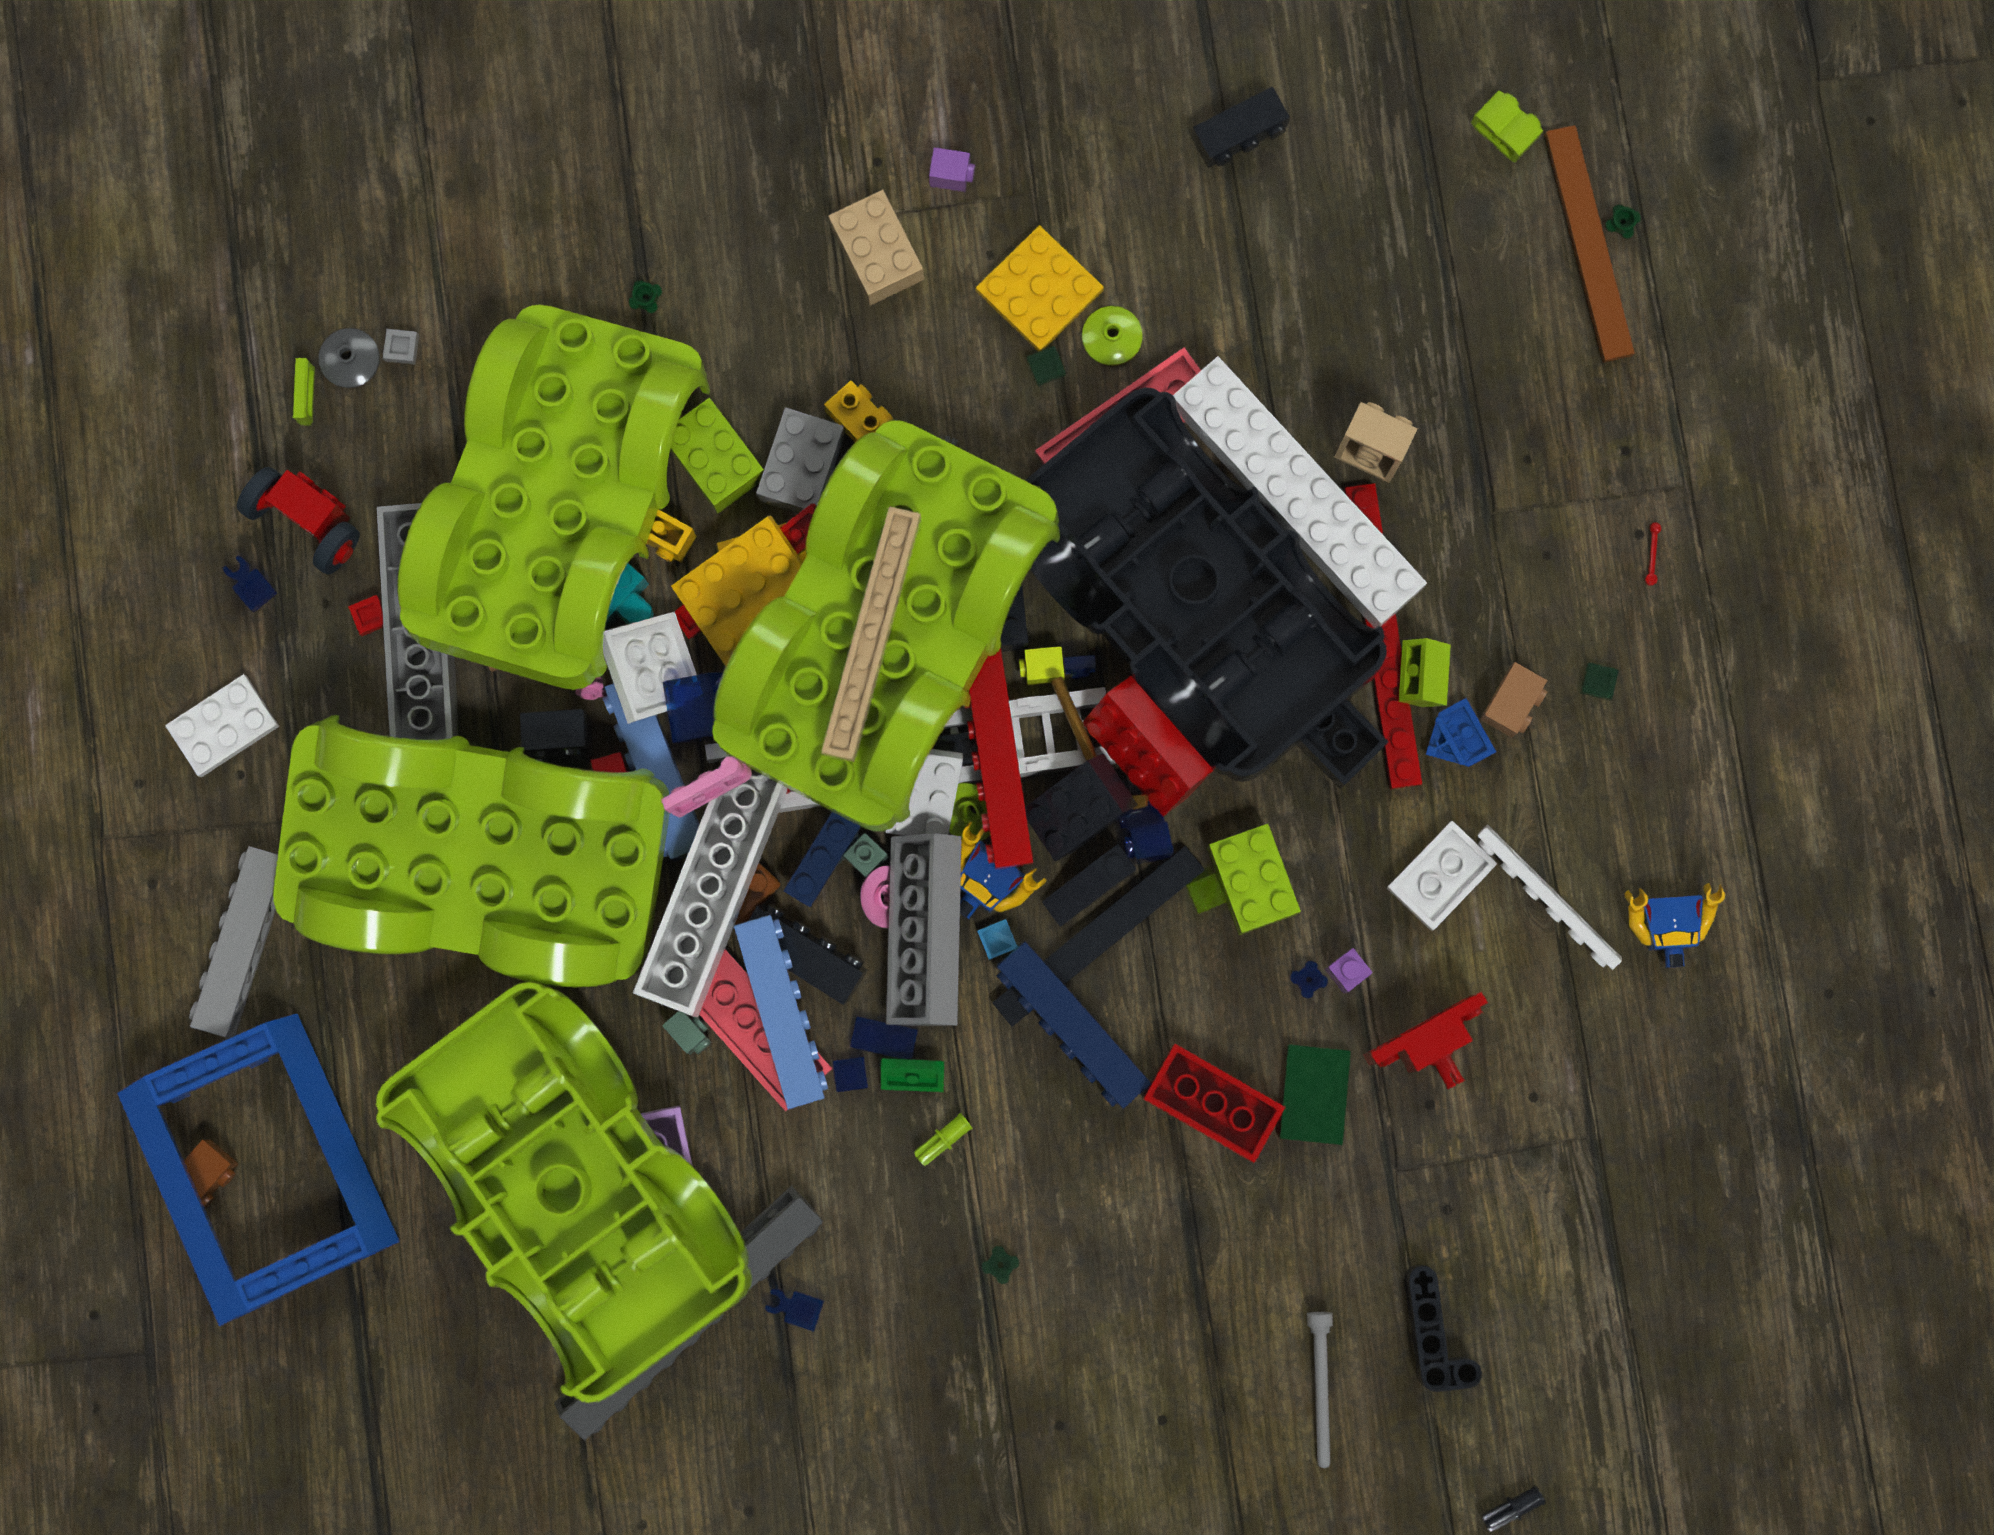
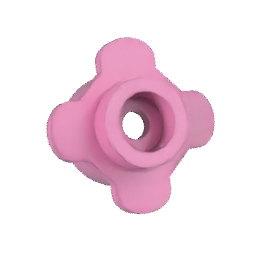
M596 677L592 684L582 689H576V695L586 700H595L598 697L606 696V691L603 690V679Z

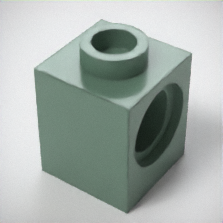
M866 833L843 855L865 878L872 870L881 867L889 858L887 853Z

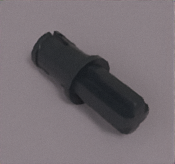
M1534 1485L1529 1490L1512 1499L1508 1496L1506 1502L1484 1513L1482 1520L1489 1531H1494L1515 1519L1518 1521L1522 1520L1521 1516L1541 1505H1545L1546 1502L1538 1487Z

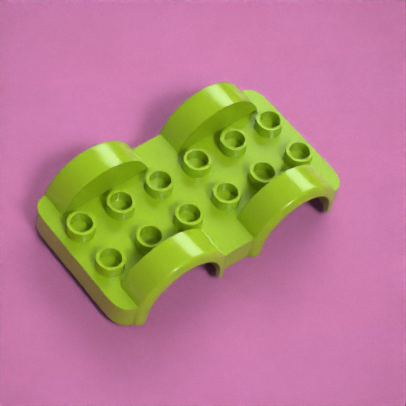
M546 305L529 306L521 310L516 319H506L494 328L478 355L471 375L464 413V431L467 444L451 483H442L435 487L421 503L409 528L401 554L397 581V595L401 609L400 620L410 636L419 645L564 689L575 690L585 688L592 684L596 677H600L606 672L607 663L603 653V638L607 614L616 585L627 563L636 553L645 559L649 557L646 542L657 516V511L666 507L670 500L667 488V466L674 432L688 398L697 387H700L704 394L709 395L710 393L707 375L698 352L682 342Z
M888 421L883 423L876 432H870L862 436L843 456L820 496L807 534L806 558L785 596L778 597L769 602L758 613L744 632L728 661L717 690L713 710L715 722L712 731L717 744L727 755L738 759L756 772L863 828L872 831H885L891 829L897 822L905 821L910 815L909 802L914 785L931 748L953 714L961 706L969 707L971 699L968 691L986 658L995 655L1001 648L1002 628L1023 579L1045 545L1050 540L1058 542L1060 539L1059 518L1055 502L1042 489L910 423ZM890 506L919 513L922 518L855 762L823 755L822 748Z
M339 715L327 717L322 721L307 726L299 732L294 740L291 751L273 902L281 918L294 923L295 929L303 936L331 947L364 953L409 954L427 951L435 947L479 955V959L484 965L498 973L528 982L563 987H593L607 985L621 979H628L636 973L647 958L670 813L665 811L661 799L670 795L668 788L663 781L654 777L652 771L640 768L633 772L612 773L567 768L532 759L524 755V747L515 748L510 752L469 745V742L461 736L442 740H418L382 736L345 727L338 723Z
M533 982L521 983L508 989L390 1077L379 1090L376 1100L379 1111L377 1114L378 1125L383 1129L393 1130L402 1136L417 1150L434 1171L445 1188L456 1213V1223L450 1227L451 1231L457 1235L465 1236L487 1268L486 1280L488 1285L503 1288L513 1295L528 1310L545 1332L562 1363L566 1380L565 1384L561 1387V1391L567 1396H575L580 1401L592 1403L613 1395L736 1305L747 1294L752 1281V1274L748 1267L749 1255L745 1242L730 1214L696 1169L675 1150L662 1145L636 1108L638 1106L637 1092L620 1058L591 1019L562 992L552 989L548 985Z

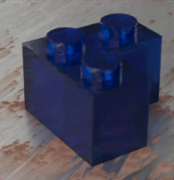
M1149 800L1146 807L1131 810L1119 819L1120 828H1126L1128 837H1125V841H1123L1125 854L1129 859L1132 858L1134 865L1171 858L1174 851L1168 822H1165L1164 817L1150 804Z

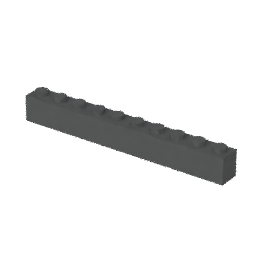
M792 1185L740 1232L748 1251V1267L752 1274L749 1290L758 1281L766 1279L771 1273L772 1268L781 1260L790 1257L795 1247L805 1238L814 1235L819 1225L823 1223L816 1210ZM724 1313L613 1395L601 1401L587 1403L580 1401L575 1396L563 1394L554 1402L559 1417L584 1440L591 1434L599 1432L605 1422L615 1412L623 1410L629 1400L639 1390L647 1388L653 1378L663 1368L671 1366L677 1356L686 1347L695 1344L700 1335L710 1325H714L722 1319Z

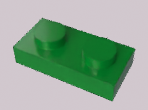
M882 1058L881 1090L944 1092L945 1061Z

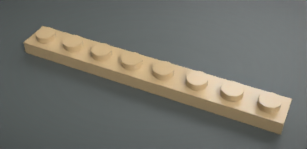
M889 506L823 744V755L855 762L922 518L919 513Z

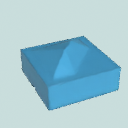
M1006 919L977 931L989 960L1013 951L1017 947Z

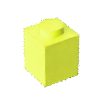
M1062 646L1024 650L1025 658L1019 659L1020 677H1027V685L1051 683L1052 680L1061 676L1064 680Z

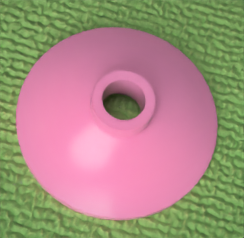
M881 866L872 870L865 878L860 894L861 905L865 915L873 924L882 928H889L890 866ZM881 893L884 896L883 902L881 900Z

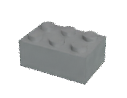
M785 408L756 492L759 502L797 514L812 503H815L817 506L820 496L834 471L846 435L844 426Z

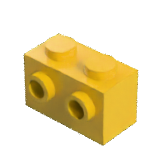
M851 380L824 404L826 413L837 424L844 426L845 433L854 443L862 436L870 432H876L883 423L893 420V417L883 406L877 408L870 401L873 397L862 384L857 387Z
M658 509L646 544L657 549L655 553L664 560L672 562L675 559L682 562L694 542L696 534L690 526Z

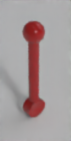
M1657 522L1652 523L1649 527L1652 533L1649 571L1644 578V582L1648 586L1655 585L1658 580L1654 573L1658 533L1661 532L1662 528Z

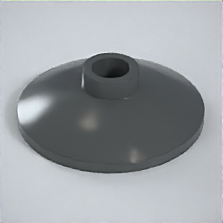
M346 328L332 333L323 342L319 351V366L323 375L331 383L342 388H355L367 383L375 375L379 367L380 353L377 344L367 333L358 329ZM345 351H351L352 354L349 359H342V354Z

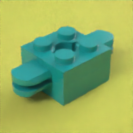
M628 563L619 578L610 603L605 624L607 629L618 618H621L629 625L653 618L654 616L650 604L640 596L649 584Z

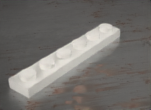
M1488 824L1478 833V837L1481 839L1478 843L1480 847L1490 856L1495 853L1503 861L1500 866L1512 878L1518 876L1526 884L1523 886V889L1535 901L1540 897L1548 905L1545 909L1546 912L1558 923L1563 920L1571 928L1568 931L1569 935L1580 945L1585 942L1593 950L1590 955L1600 966L1608 965L1613 970L1622 961V957Z

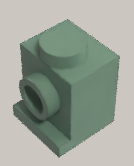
M678 1011L662 1025L686 1054L691 1055L695 1051L698 1055L712 1043L704 1033L708 1027L699 1017L693 1016L691 1018L689 1014Z

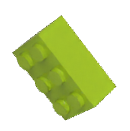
M710 398L678 420L670 451L717 513H720L760 483L764 469Z
M1269 824L1209 844L1207 850L1238 935L1295 916L1301 912Z

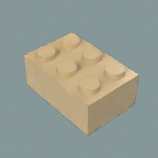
M884 190L828 215L830 227L869 305H873L924 280L923 268Z
M1360 402L1334 457L1390 483L1403 461L1418 428L1413 427V423L1402 416H1395L1394 418L1384 413V409L1377 404L1371 402L1364 404Z

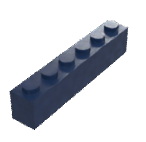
M1025 941L995 966L1000 971L996 977L1008 990L1013 986L1021 995L1017 998L1019 1003L1028 1013L1033 1009L1042 1018L1038 1024L1049 1036H1052L1054 1033L1063 1042L1059 1045V1048L1070 1060L1076 1057L1082 1063L1083 1067L1080 1069L1082 1074L1091 1083H1094L1096 1080L1104 1088L1100 1094L1112 1107L1118 1104L1124 1109L1151 1084Z

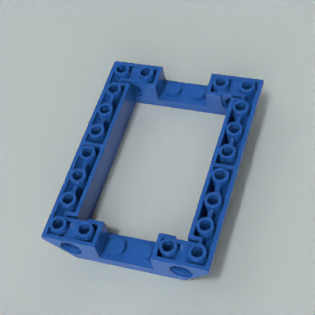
M298 1013L263 1023L148 1074L117 1093L219 1326L279 1299L280 1296L329 1273L346 1268L400 1242ZM279 1053L355 1222V1226L236 1281L159 1106L168 1102L176 1103L191 1096L190 1092L248 1066L251 1069L269 1061V1057Z

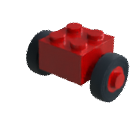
M265 467L257 472L242 490L237 501V510L246 518L256 520L270 508L274 507L319 540V546L313 557V565L322 573L327 575L334 573L351 557L359 541L360 532L354 526L347 523L350 517L343 512L346 506L327 490H322L302 472L299 471L294 475L289 470H286L281 475L275 469Z

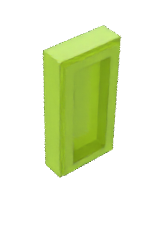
M296 358L293 418L300 425L313 424L315 367L307 358Z

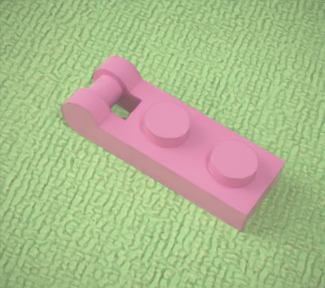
M731 756L726 757L722 761L720 768L702 773L696 781L687 786H679L673 789L670 795L661 799L664 809L680 818L747 782L752 775V770L738 759Z

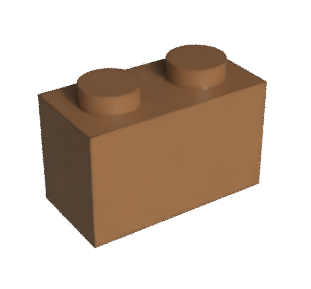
M1514 662L1507 670L1480 720L1511 738L1518 732L1524 733L1532 720V717L1528 714L1533 705L1539 707L1547 694V691L1543 688L1548 680Z

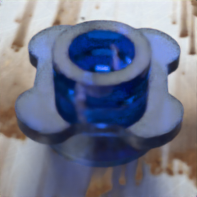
M1314 961L1306 962L1303 969L1292 972L1290 976L1291 982L1298 985L1304 998H1311L1317 989L1325 988L1328 984L1327 977L1322 975L1317 969L1318 965ZM1311 977L1312 982H1307L1306 978Z

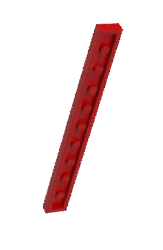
M1375 483L1345 487L1344 493L1383 534ZM1394 614L1381 626L1384 631L1383 641L1387 647L1386 658L1380 671L1373 678L1381 734L1389 741L1384 746V754L1390 790L1422 785L1410 704L1399 702L1402 651L1396 614ZM1363 616L1364 624L1368 627L1374 628Z

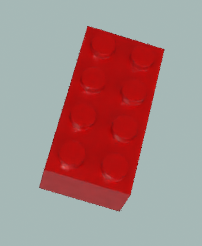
M1132 676L1106 693L1083 721V725L1089 734L1106 750L1109 757L1119 765L1130 781L1143 794L1148 796L1150 804L1163 817L1184 802L1214 771Z
M1173 1044L1142 1100L1252 1163H1255L1286 1108L1177 1044Z

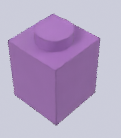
M934 147L929 173L930 186L965 192L967 182H973L975 164H970V153Z
M1354 948L1348 950L1325 968V971L1343 994L1352 990L1373 973Z

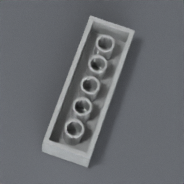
M929 833L891 837L886 1025H957L962 836Z

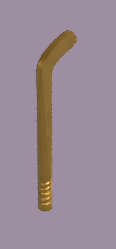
M1062 676L1052 680V686L1056 691V695L1085 760L1096 757V751L1073 704L1074 702L1071 699V695H1069ZM1146 794L1132 795L1138 804L1134 809H1140L1148 805L1149 799Z

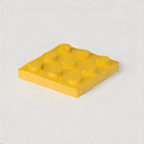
M1040 225L976 287V292L1040 353L1104 291V286Z

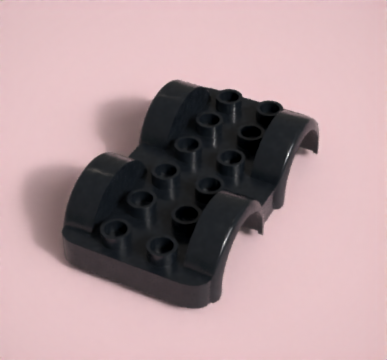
M1142 388L1133 391L1025 480L1049 494L1055 502L1060 531L1059 541L1050 540L1041 550L1031 565L1030 570L1049 594L1076 622L1094 634H1102L1130 665L1134 680L1214 770L1213 772L1227 775L1232 780L1239 782L1253 780L1260 776L1366 686L1380 671L1386 658L1387 648L1383 641L1384 631L1382 627L1371 628L1366 626L1335 599L1304 557L1299 544V535L1292 530L1285 531L1258 501V491L1255 486H1252L1249 490L1238 486L1200 448L1180 418L1176 408V400L1172 394L1168 392L1160 393L1154 388Z

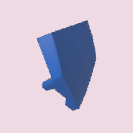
M1467 698L1439 712L1426 755L1470 767L1496 753L1493 744Z

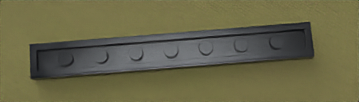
M1184 846L1043 962L1065 985L1204 872L1205 869L1188 848ZM1013 986L992 1002L1011 1027L1029 1014L1017 1000L1021 995Z

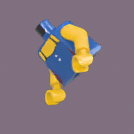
M969 822L963 830V838L961 839L960 890L965 894L960 900V913L969 919L979 906L991 913L993 910L1004 912L1022 905L1034 890L1045 884L1046 878L1042 879L1039 883L1035 882L1033 879V873L1037 871L1035 868L1026 875L1016 867L995 870L994 863L988 864L986 844L980 840L984 834L983 827L975 835L970 831L972 822Z
M1709 883L1705 884L1703 892L1706 898L1704 900L1702 895L1648 899L1642 888H1639V896L1633 899V895L1628 890L1624 896L1630 904L1628 907L1629 928L1642 944L1647 945L1649 951L1664 950L1666 968L1685 967L1683 948L1697 947L1699 942L1705 939L1714 921L1718 904L1725 898L1722 885H1719L1718 892L1710 894L1711 886Z

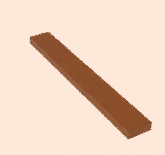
M1576 125L1546 131L1544 136L1602 361L1605 363L1632 357L1635 353Z

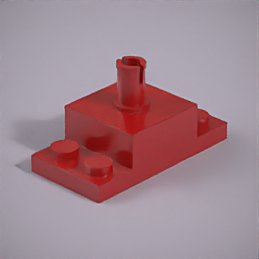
M1482 992L1472 994L1363 1054L1369 1066L1378 1064L1379 1068L1388 1066L1401 1058L1408 1073L1418 1072L1428 1065H1434L1448 1090L1456 1086V1084L1465 1081L1451 1057L1452 1052L1473 1041L1463 1022L1469 1021L1483 1013L1480 1007L1488 1002Z

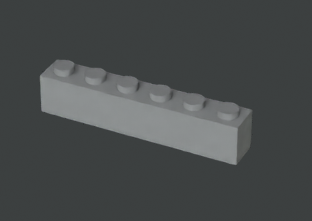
M248 846L247 852L242 853L238 864V869L241 870L238 880L233 882L229 891L231 902L228 911H225L220 918L219 929L221 933L218 942L215 941L210 949L209 959H211V964L208 972L205 971L201 977L199 989L202 991L198 1002L196 1001L190 1011L189 1018L192 1020L190 1027L227 1038H232L236 1035L276 911L273 902V890L278 854Z

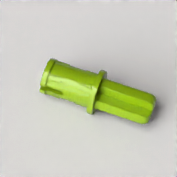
M960 1113L940 1131L936 1129V1134L916 1149L914 1154L920 1163L925 1166L947 1148L951 1150V1145L973 1128Z

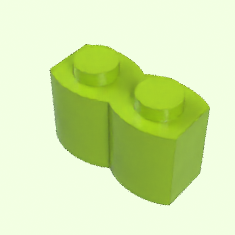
M1498 91L1476 113L1471 124L1482 136L1492 142L1502 154L1515 163L1540 137L1543 130L1536 116L1531 113L1526 114L1518 107L1519 103L1514 96Z

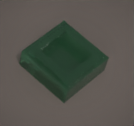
M1055 345L1026 357L1038 387L1066 376V371Z
M1589 662L1586 665L1580 694L1611 701L1619 670Z

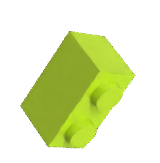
M1428 638L1403 640L1399 702L1420 707L1447 706L1451 644Z

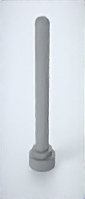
M1331 1312L1307 1313V1326L1310 1327L1311 1333H1314L1317 1463L1319 1467L1327 1468L1330 1465L1327 1333H1330V1327L1333 1326V1316Z

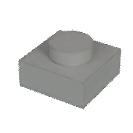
M387 329L383 352L384 361L415 364L419 334L413 331Z

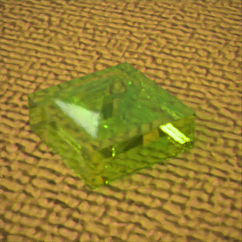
M1215 873L1186 885L1198 914L1227 903Z

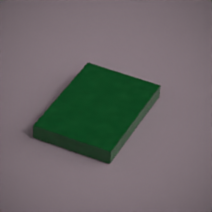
M1287 1045L1282 1105L1286 1108L1281 1115L1279 1139L1343 1145L1351 1051Z

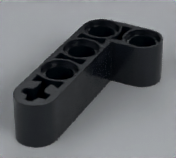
M1417 1264L1411 1266L1405 1274V1285L1419 1382L1432 1392L1469 1389L1477 1386L1482 1379V1370L1477 1362L1467 1357L1448 1358L1439 1283L1435 1271L1425 1265ZM1420 1271L1423 1275L1428 1276V1281L1423 1282V1289L1425 1293H1431V1298L1425 1296L1416 1298L1415 1294L1422 1295L1421 1285L1414 1282V1278L1419 1277ZM1424 1303H1430L1433 1308V1314L1427 1320H1421L1418 1315V1309ZM1434 1335L1437 1340L1436 1348L1432 1352H1425L1422 1347L1423 1339L1426 1336ZM1464 1364H1470L1473 1370L1471 1378L1461 1381L1458 1376L1459 1368ZM1431 1368H1439L1441 1372L1440 1381L1436 1384H1429L1426 1379L1427 1372Z

